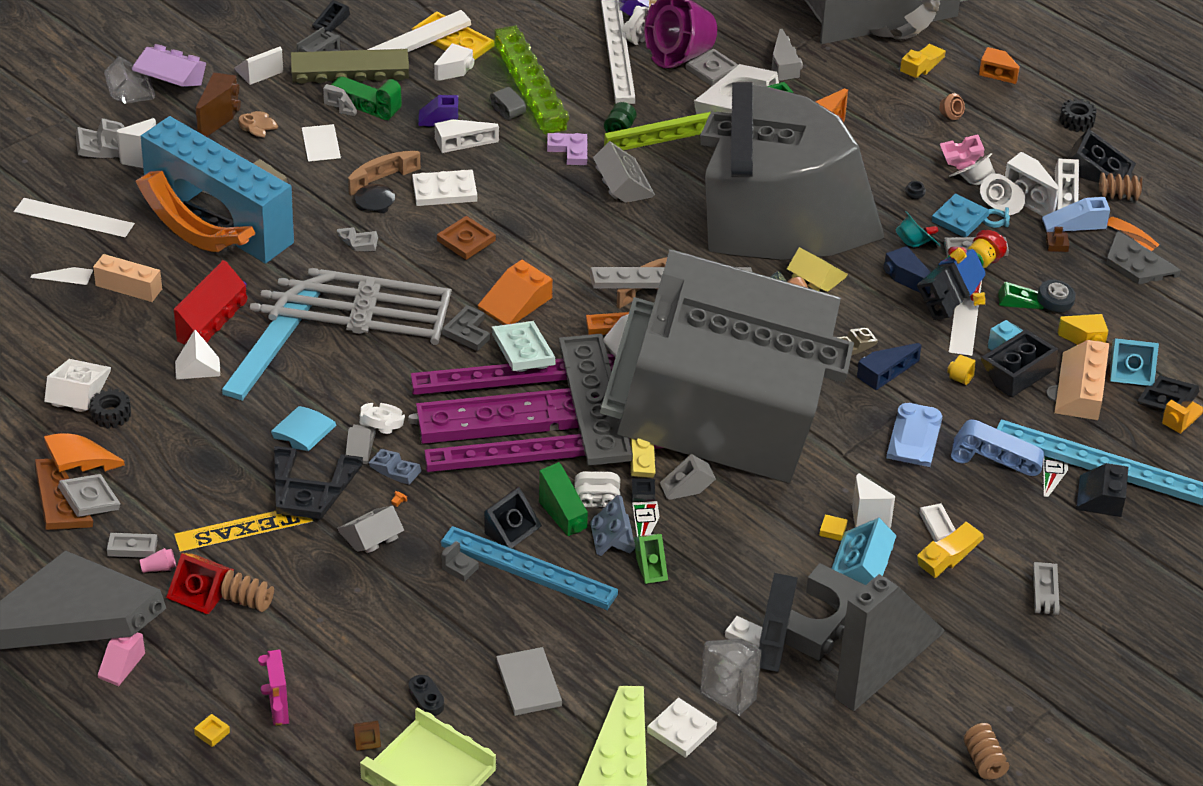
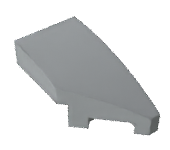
M329 84L325 85L323 88L324 104L339 107V113L352 116L357 114L354 104L343 89Z
M354 227L337 229L338 236L354 251H376L378 241L376 231L356 233Z

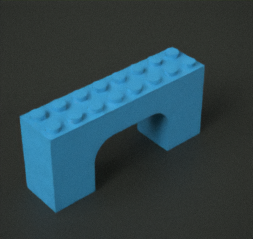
M171 116L140 135L144 175L150 171H163L171 188L182 202L189 201L200 192L205 191L219 199L228 208L233 218L234 227H253L256 234L249 238V242L240 246L235 244V246L266 264L294 243L292 187L290 184Z

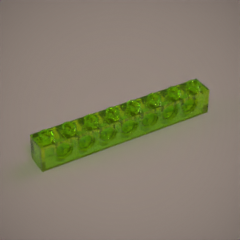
M517 25L495 29V46L544 135L567 130V122H569L568 111L564 110L561 99L557 98L555 88L551 87L548 76L544 75L542 65L538 64L536 55L531 52L530 44L526 43L523 32L519 31Z

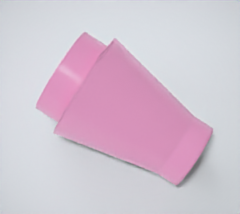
M164 548L144 559H140L143 573L171 571V568L176 567L172 549L166 550Z

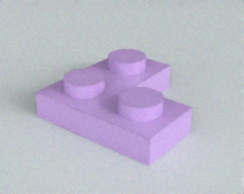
M548 133L547 152H567V165H587V134Z

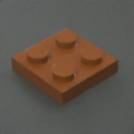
M465 216L438 233L437 241L467 260L495 242L496 234L468 216Z

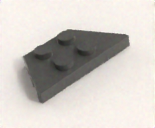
M1120 231L1116 233L1106 262L1108 266L1137 284L1160 281L1163 279V276L1172 275L1176 278L1180 276L1181 269Z

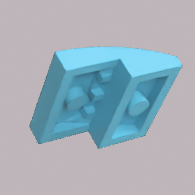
M298 406L271 433L274 439L290 441L292 448L309 451L336 426V423L317 411Z

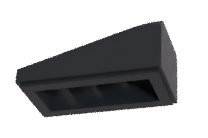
M332 0L312 24V28L319 30L324 27L325 32H332L349 17V6Z

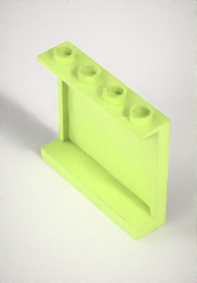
M418 707L415 709L416 720L374 760L366 757L360 762L361 779L372 786H481L496 771V754L489 748L482 747L469 736L462 735L449 724H444L431 713L424 712Z

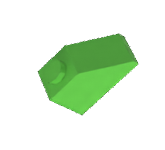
M662 534L634 537L637 562L644 583L667 581L668 575Z

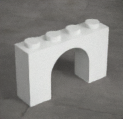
M739 64L694 100L696 115L711 111L732 113L733 82H753V85L767 87L779 83L777 72Z

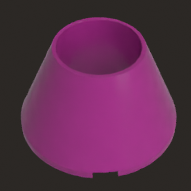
M657 0L655 4H651L646 16L644 30L646 47L650 49L653 55L651 59L660 67L674 68L708 52L713 47L717 37V23L712 13L692 0Z

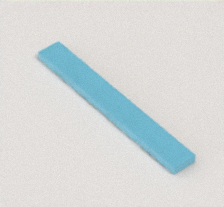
M303 290L297 295L318 298L320 292ZM287 302L284 307L308 311L312 305ZM278 315L277 319L271 322L223 387V395L243 401L302 319Z

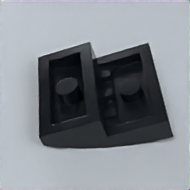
M1159 375L1153 386L1147 385L1137 402L1140 405L1165 411L1166 404L1173 400L1187 408L1200 391L1197 385Z

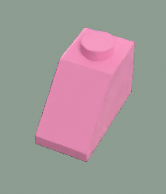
M137 632L130 637L112 638L108 643L98 672V678L119 686L145 654L143 634Z

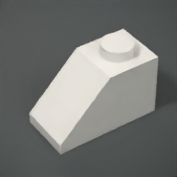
M451 44L434 64L435 80L439 81L464 76L474 65L473 50Z

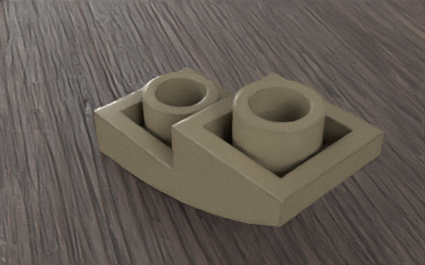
M868 328L851 329L848 336L837 337L854 342L852 355L863 352L878 343V340Z

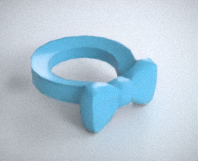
M1005 207V212L999 209H989V215L998 214L1004 217V219L993 222L986 218L983 221L986 226L993 228L1009 227L1010 216L1008 207Z

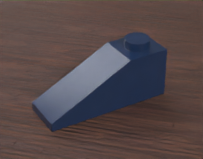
M907 246L886 253L883 265L885 272L895 282L920 293L917 284L931 273ZM930 286L925 287L926 292L930 293Z
M916 343L872 352L868 356L861 358L858 362L857 378L874 390H878L919 362L922 345Z

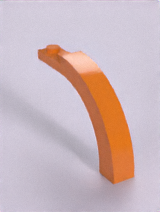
M150 171L136 180L141 193L157 216L175 234L200 249L219 252L232 244H237L238 246L249 242V238L256 234L252 226L218 227L196 216L175 194L163 171Z

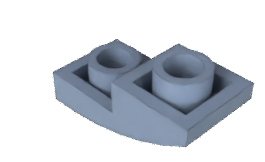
M380 449L369 462V466L379 473L408 485L421 472L420 464L403 461L399 453Z

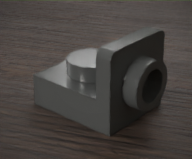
M457 541L451 546L446 547L442 552V570L463 582L479 569L478 561L460 552V543Z

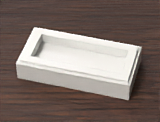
M941 503L920 508L919 514L934 542L942 540L956 530Z

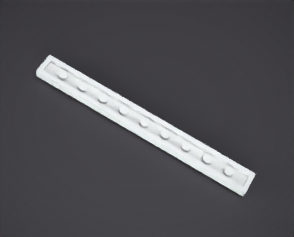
M600 0L615 104L618 102L635 104L634 86L626 34L623 31L624 21L622 11L620 10L619 0Z

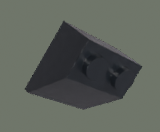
M1105 463L1080 475L1076 510L1122 517L1129 467Z

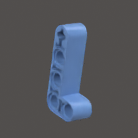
M966 421L955 436L951 457L958 463L969 462L976 452L1029 476H1036L1041 473L1044 459V451L1041 448L980 421Z

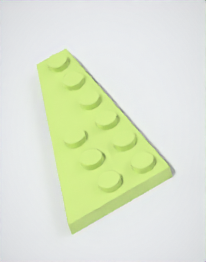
M619 686L578 786H647L644 686Z

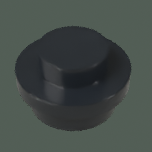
M920 181L909 182L905 189L906 195L912 199L922 198L926 192L924 184Z

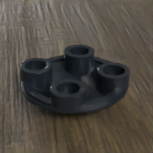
M365 185L355 193L356 207L359 210L386 213L388 207L395 201V194L392 189L385 185Z

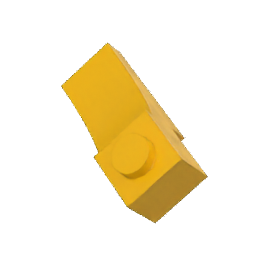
M928 44L918 52L910 50L901 60L900 71L915 78L921 74L926 75L945 57L946 51L931 44Z
M965 522L947 537L938 542L932 541L917 555L918 565L936 578L948 566L953 568L984 539L983 534L968 522Z

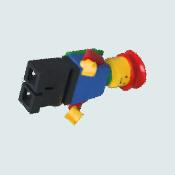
M982 230L976 234L967 250L964 247H950L948 249L949 255L939 263L935 270L917 284L924 301H928L926 306L933 320L950 318L954 314L953 310L968 296L974 301V306L985 305V293H979V288L985 276L984 268L988 267L991 263H997L1006 254L1007 242L1002 235L995 231ZM930 286V293H927L925 287ZM934 305H939L938 312L935 310Z

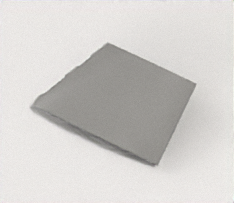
M102 118L98 131L78 127L76 131L78 155L96 158L120 157L117 130L124 128V125L120 122Z

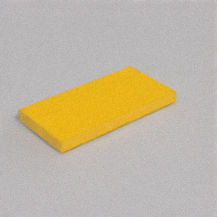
M435 12L413 27L412 30L441 19L445 15ZM466 27L435 40L431 44L444 51L451 44L472 49L473 58L476 60L494 47V40Z

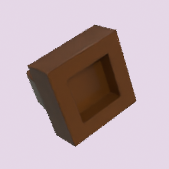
M1054 227L1053 232H1047L1046 243L1049 252L1069 251L1068 234L1063 232V227Z
M378 721L353 724L356 751L381 747Z

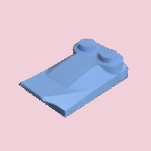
M904 403L900 405L886 458L930 467L942 422L941 412L936 408L918 404Z

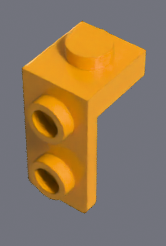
M1170 400L1166 404L1162 423L1181 434L1203 414V407L1192 401L1185 408Z

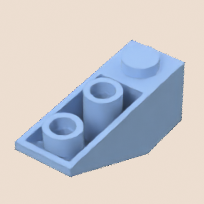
M1105 197L1084 198L1043 216L1042 220L1046 232H1053L1054 227H1063V231L1106 229L1110 208Z

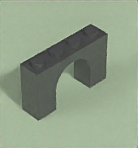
M819 563L808 576L806 593L829 604L835 609L836 613L828 618L812 619L791 610L785 644L820 661L825 653L829 654L831 652L834 642L843 637L847 602L865 585Z

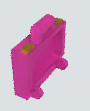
M267 651L268 655H262L258 658L261 666H267L270 684L261 686V693L269 695L274 726L289 724L287 690L281 651Z

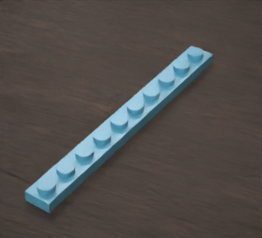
M1002 419L997 427L1000 431L1041 448L1044 451V456L1088 470L1095 469L1105 463L1128 466L1127 482L1203 505V482Z

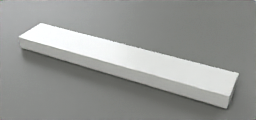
M459 10L368 50L408 49V52L470 26L471 20L462 10Z

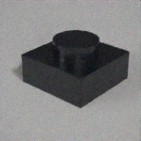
M632 479V501H655V479Z

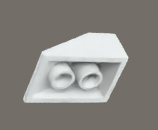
M1020 152L1007 162L1005 177L1023 190L1025 195L1024 206L1041 216L1054 212L1056 210L1059 186L1039 161Z
M68 359L47 376L44 402L52 403L56 407H73L75 411L88 410L91 398L94 397V394L100 393L111 371V367Z

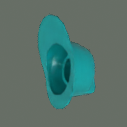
M905 211L907 217L896 228V233L902 241L912 247H918L932 241L940 247V244L919 227L909 213Z

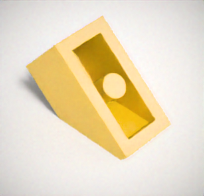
M1102 314L1060 317L1058 335L1077 345L1087 340L1106 343L1108 329Z

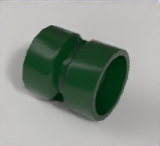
M626 102L616 103L604 122L605 132L609 133L631 128L637 117L635 108Z

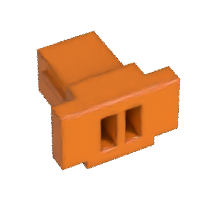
M397 491L394 492L395 497L391 500L392 505L398 507L401 502H407V496Z

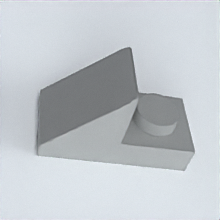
M353 424V427H349L346 455L363 457V464H368L376 434L375 427Z

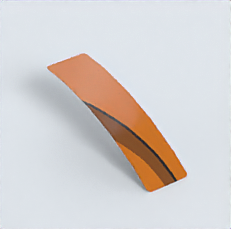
M1115 217L1108 219L1107 226L1123 232L1150 251L1159 246L1153 238L1134 225Z

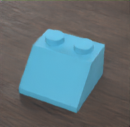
M1113 339L1110 359V382L1153 386L1159 343Z

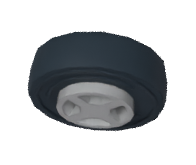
M1047 280L1039 287L1037 299L1044 308L1050 311L1066 312L1074 305L1076 293L1069 284L1063 281Z

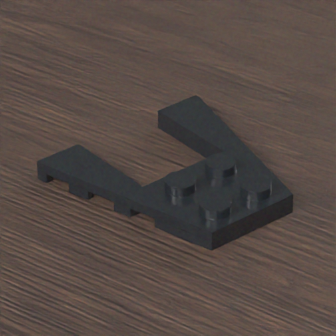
M275 446L276 514L322 519L363 466V457L341 454L332 482L328 483L289 478L297 457V449Z

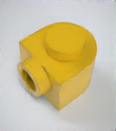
M959 355L955 362L952 361L948 367L947 372L950 374V379L967 385L974 377L975 360Z

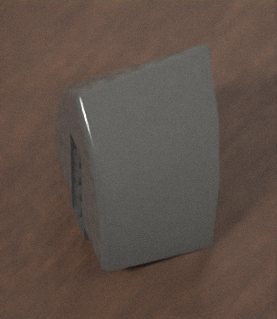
M753 85V177H731L732 113L711 111L700 135L701 145L716 147L705 175L709 252L784 260L793 259L799 247L817 257L832 256L884 238L883 228L859 145L838 115L806 96L766 86Z

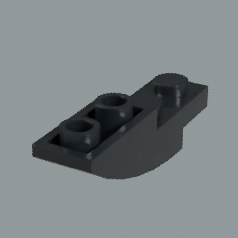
M774 573L755 664L757 668L779 672L798 577Z

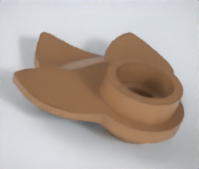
M261 111L243 114L238 120L242 130L250 131L251 134L263 138L266 135L265 130L278 128L277 123L272 118H269V114Z

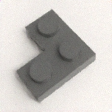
M466 305L442 328V335L479 351L490 340V333L477 327L485 319V313Z

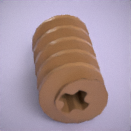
M1101 173L1099 192H1102V196L1105 198L1107 193H1110L1111 199L1114 198L1115 194H1118L1119 200L1122 199L1124 194H1126L1127 200H1130L1131 196L1134 195L1135 201H1138L1142 191L1143 178L1141 176L1138 181L1137 176L1134 175L1130 181L1129 175H1125L1122 180L1120 174H1117L1114 179L1112 173H1109L1107 178L1104 173Z
M229 570L221 585L222 597L234 603H240L243 606L248 605L252 609L257 608L261 612L265 611L271 604L274 587L271 586L267 589L268 583L265 581L259 586V579L256 578L251 583V577L248 575L242 581L243 576L241 573L238 572L234 577V571Z
M980 723L971 727L964 735V743L971 754L980 777L991 780L1002 777L1008 771L1009 763L1006 762V757L1002 754L1003 751L999 746V742L995 739L996 736L988 723Z

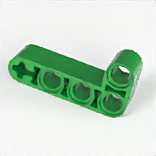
M342 76L331 84L346 92L356 110L383 120H389L402 106L401 86L393 79L387 80L379 89Z

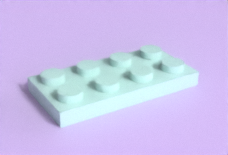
M534 321L492 327V335L513 371L522 372L530 368L543 369L555 365V356Z

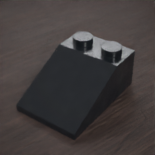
M1090 129L1075 142L1067 158L1079 160V178L1097 183L1100 181L1101 173H1104L1106 178L1109 173L1113 174L1114 179L1117 174L1121 175L1122 180L1125 175H1129L1130 178L1136 165L1135 162Z

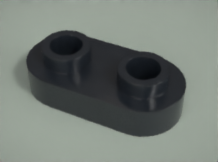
M426 675L412 677L409 681V693L417 706L433 716L441 714L444 710V697L432 679Z

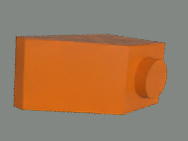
M987 47L981 59L979 75L1016 84L1020 66L1006 51Z

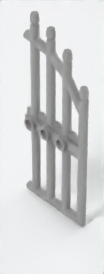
M310 268L308 275L313 276V278L304 281L279 278L278 285L291 288L285 293L271 292L270 290L261 291V297L278 300L274 306L260 305L259 303L250 304V310L268 313L270 320H276L278 315L347 325L346 330H352L353 333L358 334L368 333L369 329L427 337L431 338V344L437 345L452 289ZM339 280L359 283L358 289L322 283ZM380 287L442 297L441 301L380 293L379 291ZM303 290L355 297L354 303L297 294ZM376 301L436 309L438 313L436 316L377 307L375 305ZM287 302L351 311L350 317L286 308L284 306ZM373 315L432 323L434 328L432 330L372 321L371 319Z

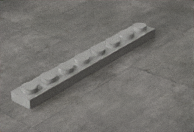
M591 267L589 274L593 288H659L664 267ZM736 267L752 272L751 267Z

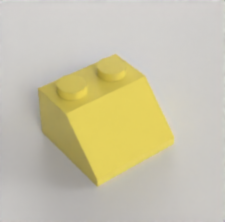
M800 247L787 268L793 272L792 277H802L810 282L809 287L820 291V289L827 292L830 291L848 275Z

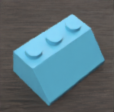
M880 518L844 532L832 569L867 585L878 574L883 576L896 535Z

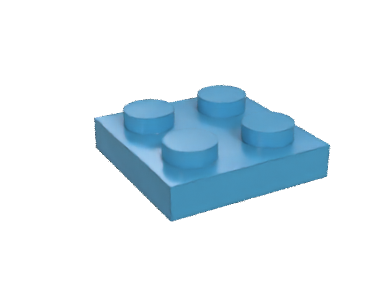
M954 194L932 215V222L962 237H967L989 216V209Z

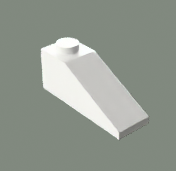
M464 120L435 123V140L442 153L499 142V126L495 123Z
M1058 159L1055 166V183L1059 186L1057 210L1078 201L1079 160Z

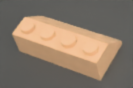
M1087 340L1063 352L1054 413L1093 420L1099 419L1109 343Z

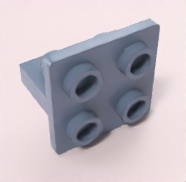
M617 495L590 522L596 553L600 556L611 546L628 553L635 549L629 516L625 512L622 496Z

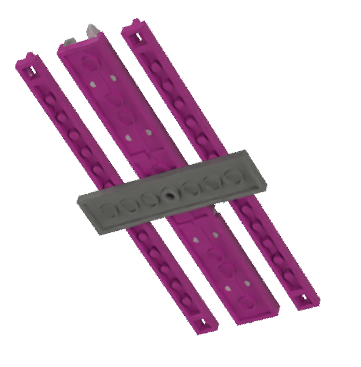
M602 334L559 338L562 359H555V365L543 369L530 368L519 372L513 371L509 364L411 373L413 394L568 380L569 384L567 389L416 403V413L409 415V423L419 425L421 444L579 428L580 434L426 449L424 450L426 471L579 456L586 457L587 465L632 461L630 438L617 434L621 419L600 413L616 359L612 354H607ZM654 445V449L664 448V447H660V446Z

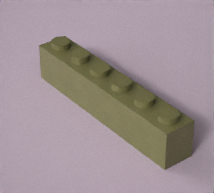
M408 49L291 52L292 83H324L326 81H335L341 76L359 82L365 80L409 79Z

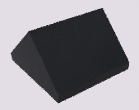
M520 487L515 488L484 511V534L498 544L511 549L542 526Z

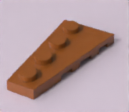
M53 458L35 459V471L46 530L93 527L91 516L77 517L58 488L59 481L69 479L66 471L59 472Z

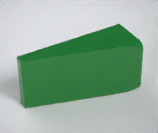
M1004 282L999 290L1000 306L1044 308L1037 299L1038 291Z

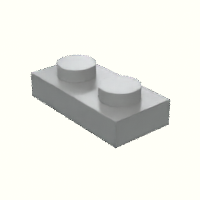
M110 533L107 554L108 556L148 557L156 552L157 534Z

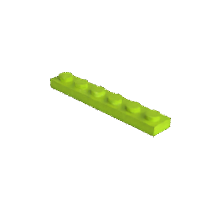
M711 112L605 133L604 146L610 141L622 150H628L700 135Z

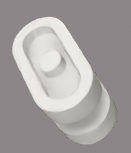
M581 472L575 477V490L585 507H606L608 502L612 501L617 495H620V477L613 472Z

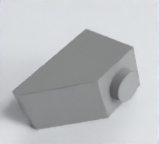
M691 454L667 475L660 484L666 498L671 500L700 494L716 478L707 462Z

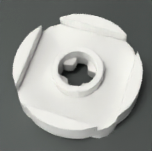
M636 6L630 20L623 27L627 40L635 45H638L637 42L645 41V20L649 10L647 7Z
M367 403L361 407L359 423L363 426L379 428L381 433L389 434L392 433V429H398L403 426L405 415H402V410L389 404L380 403V407H373V403Z

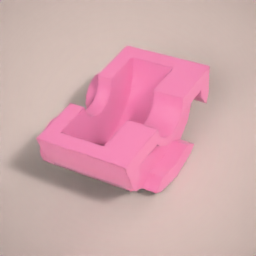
M979 135L965 137L960 144H956L954 141L940 144L948 165L956 166L957 169H964L975 164V161L984 155V147Z

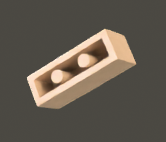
M103 254L93 266L95 284L98 287L153 302L162 290L161 273L158 269Z

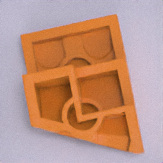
M75 434L44 436L45 444L59 472L80 466L82 472L102 466L104 471H108L125 465L123 459L83 436Z

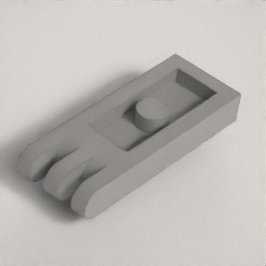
M1034 562L1035 613H1040L1041 607H1044V614H1049L1050 607H1053V614L1059 615L1057 564Z

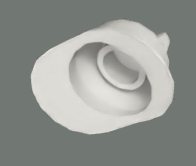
M992 153L975 164L949 175V177L960 174L970 184L980 185L988 175L995 174L989 159Z
M991 174L982 181L980 186L981 197L994 209L1005 212V207H1008L1009 215H1014L1023 208L1025 204L1023 190L1005 176Z

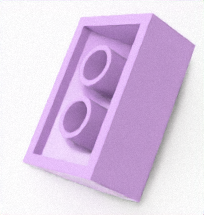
M155 44L154 47L145 48L133 65L132 70L180 86H198L202 84L206 62L199 61L200 57L194 55L183 56L181 51H168L165 46Z

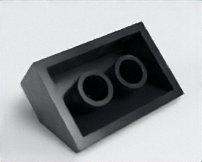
M1025 329L982 356L981 361L995 387L1010 397H1014L1056 370L1058 349Z

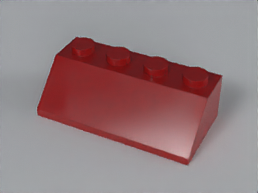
M223 260L174 308L177 342L186 345L192 333L196 330L204 341L208 343L210 338L247 302L245 283L226 261Z

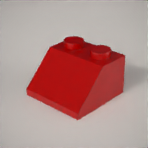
M181 553L166 598L209 614L222 598L221 585L226 573L229 570L234 571V569L195 554Z

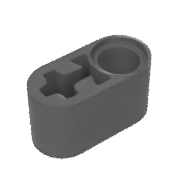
M510 87L490 94L492 106L506 120L526 113V105L523 99Z

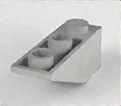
M780 29L773 52L772 71L777 72L778 81L799 78L800 69L803 68L802 60L798 58L795 47H792L789 36H786L783 29Z

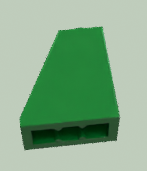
M558 462L539 470V503L567 536L586 529L588 511L562 465Z

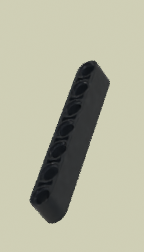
M753 82L732 83L731 177H753Z

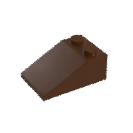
M213 72L196 106L197 129L200 134L206 137L231 121L236 112H239L241 101L238 100L240 87L237 84L235 75Z

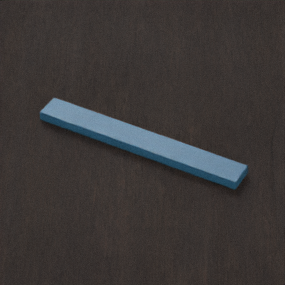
M454 526L450 528L441 540V546L444 548L451 546L457 541L460 543V552L470 558L605 610L609 609L618 595V589Z

